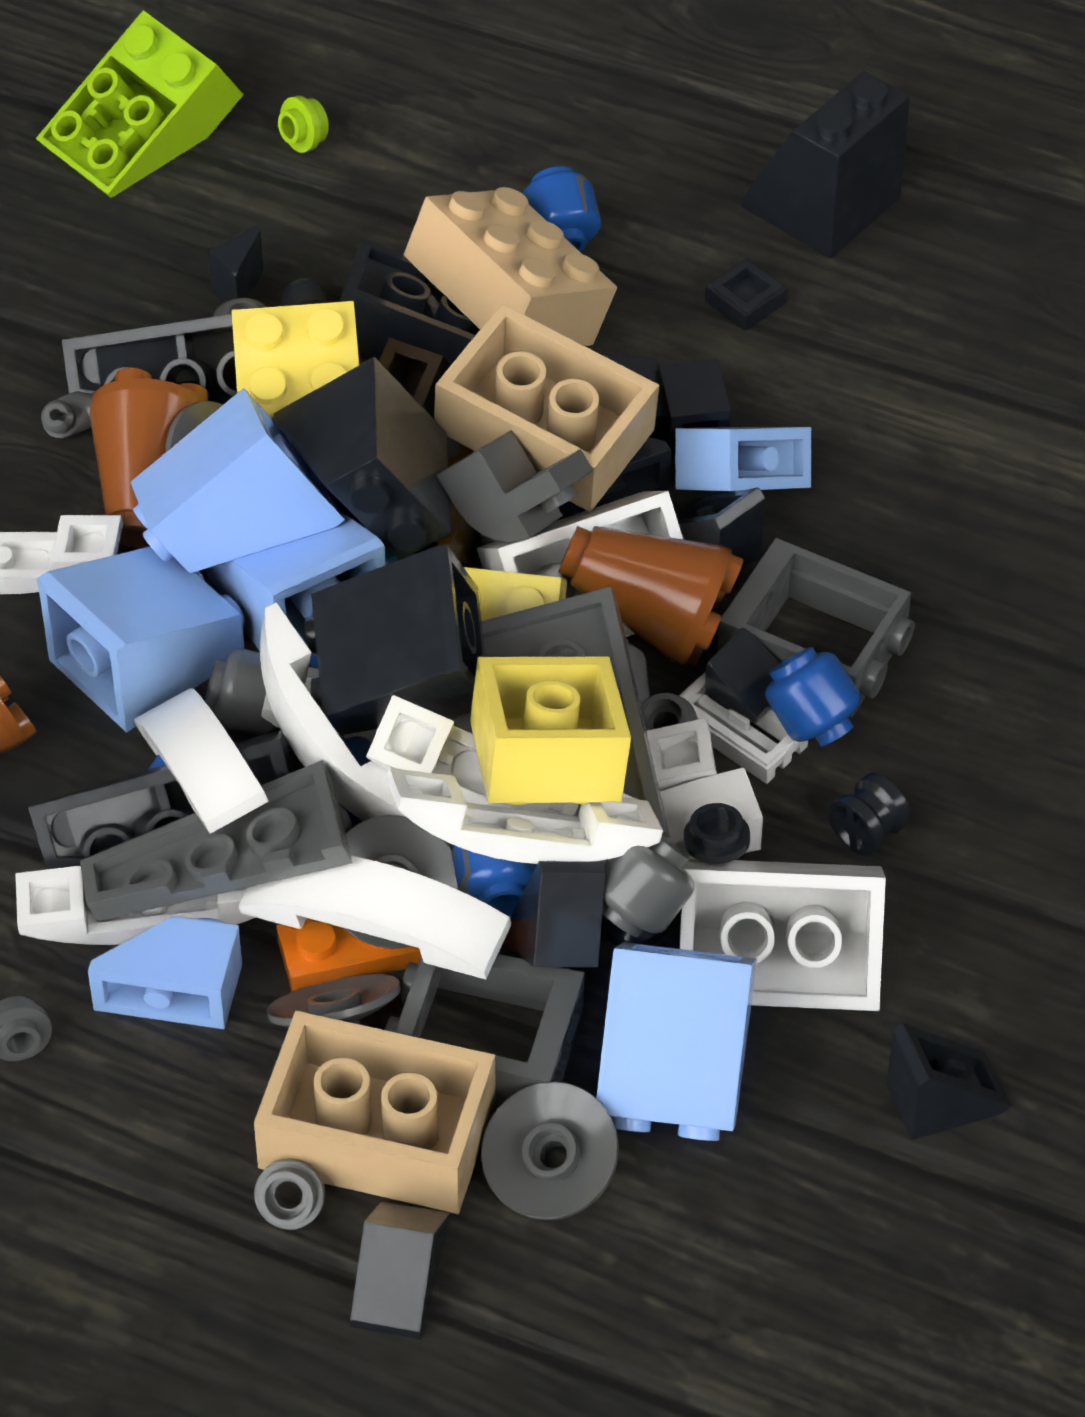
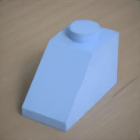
M811 427L676 428V490L741 491L758 487L760 490L811 488Z
M172 916L91 960L88 976L93 1009L95 1011L225 1029L242 968L239 925L225 924L213 918L191 919Z

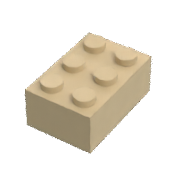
M500 187L491 191L470 193L457 191L448 195L426 196L404 256L479 329L485 325L498 307L504 304L583 346L594 344L617 286L599 270L598 264L593 259L580 253L563 237L564 234L559 227L546 221L528 204L526 196L517 190L507 187Z
M501 304L436 383L434 420L446 432L447 437L474 451L512 430L537 473L581 449L593 471L572 484L578 495L569 501L591 512L654 431L659 384Z
M295 1010L254 1121L258 1169L265 1170L270 1164L281 1159H298L311 1165L318 1172L324 1184L459 1214L482 1145L484 1133L496 1102L495 1055Z

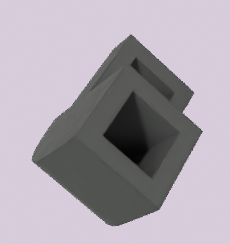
M511 430L467 455L436 476L459 514L472 528L490 539L513 543L531 538L562 517L558 507L578 495L572 484L592 472L593 469L582 450L579 449L537 473Z

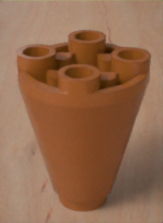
M124 368L116 372L114 382L104 384L93 393L89 416L105 514L121 515L123 528L119 544L132 548L150 547L143 536L147 528L133 511V508L139 503L130 482L165 454L167 435L178 413L188 405L208 401L209 393L203 386L193 383L175 384L169 381L152 379V376L145 370Z
M577 526L558 572L571 577L570 584L582 594L611 587L616 594L624 626L670 661L680 665H684L687 662L695 666L703 649H708L721 619V615L711 610H717L725 593L729 594L740 572L743 559L732 555L731 549L717 544L594 526L592 531Z

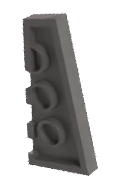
M323 760L261 785L269 802L211 834L198 815L194 813L81 860L80 866L86 904L96 920H107L352 864L333 778Z

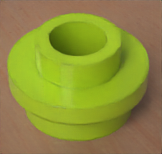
M294 96L286 99L282 104L278 118V128L282 138L297 152L305 153L314 150L328 135L329 124L327 114L320 102L314 98L307 99L303 96Z

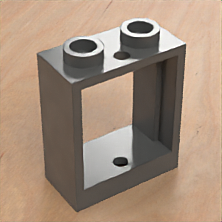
M775 538L721 617L718 630L717 652L741 628H745L754 634L779 663L806 649L766 632L786 600L790 598L874 633L852 667L842 664L860 693V705L866 696L873 699L883 685L888 669L887 663L893 653L901 656L911 641L915 628V622L908 619L911 592Z
M498 954L487 978L482 979L426 964L421 956L419 964L410 962L404 974L401 987V1001L405 1002L402 1014L400 1018L390 1016L385 1030L420 1038L437 988L544 1011L528 1062L495 1055L496 1102L494 1108L498 1109L509 1097L526 1087L546 1082L562 1083L584 1013L585 973L561 967H533L524 959Z

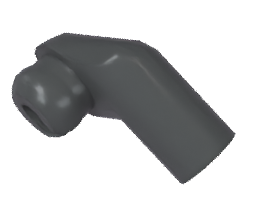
M75 391L49 402L41 412L44 430L55 438H70L90 429L89 411L93 395Z

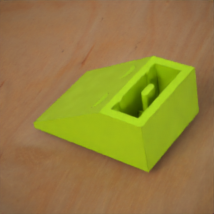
M143 10L35 139L110 198H113L207 139L244 94L216 63Z

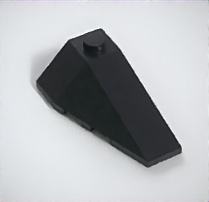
M361 239L338 301H354L358 355L365 361L373 357L379 361L388 339L392 338L442 355L451 366L480 329L404 255Z
M232 314L62 340L69 393L79 391L93 395L104 384L114 382L115 374L118 370L139 368L147 371L152 376V379L169 381L175 384L193 383L203 386L209 393L208 401L217 402L222 405L237 394Z
M281 730L234 743L260 786L300 770L295 753ZM166 764L28 807L46 869L80 866V861L195 813L182 787Z

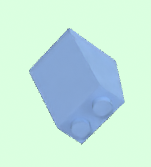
M245 388L234 395L130 482L139 503L133 508V511L147 528L143 533L145 540L162 560L168 562L175 557L189 573L336 528L345 520L332 493L305 462L270 415Z
M341 512L345 520L336 528L206 568L207 581L220 596L226 594L238 604L245 618L243 629L259 651L265 608L276 602L308 647L305 635V618L313 616L311 593L385 566V548L382 541L372 532Z
M151 547L47 571L37 578L49 660L126 733L136 727L134 722L136 717L189 688L194 689L208 680L216 658L226 660L233 650L237 648L244 649L243 626L245 625V618L238 604L226 594L220 596L204 581L200 571L189 573L175 557L165 562Z
M626 942L614 948L596 1099L608 1111L616 1129L650 1132L652 1121L679 1124L678 1136L708 1141H718L720 1130H734L757 958Z

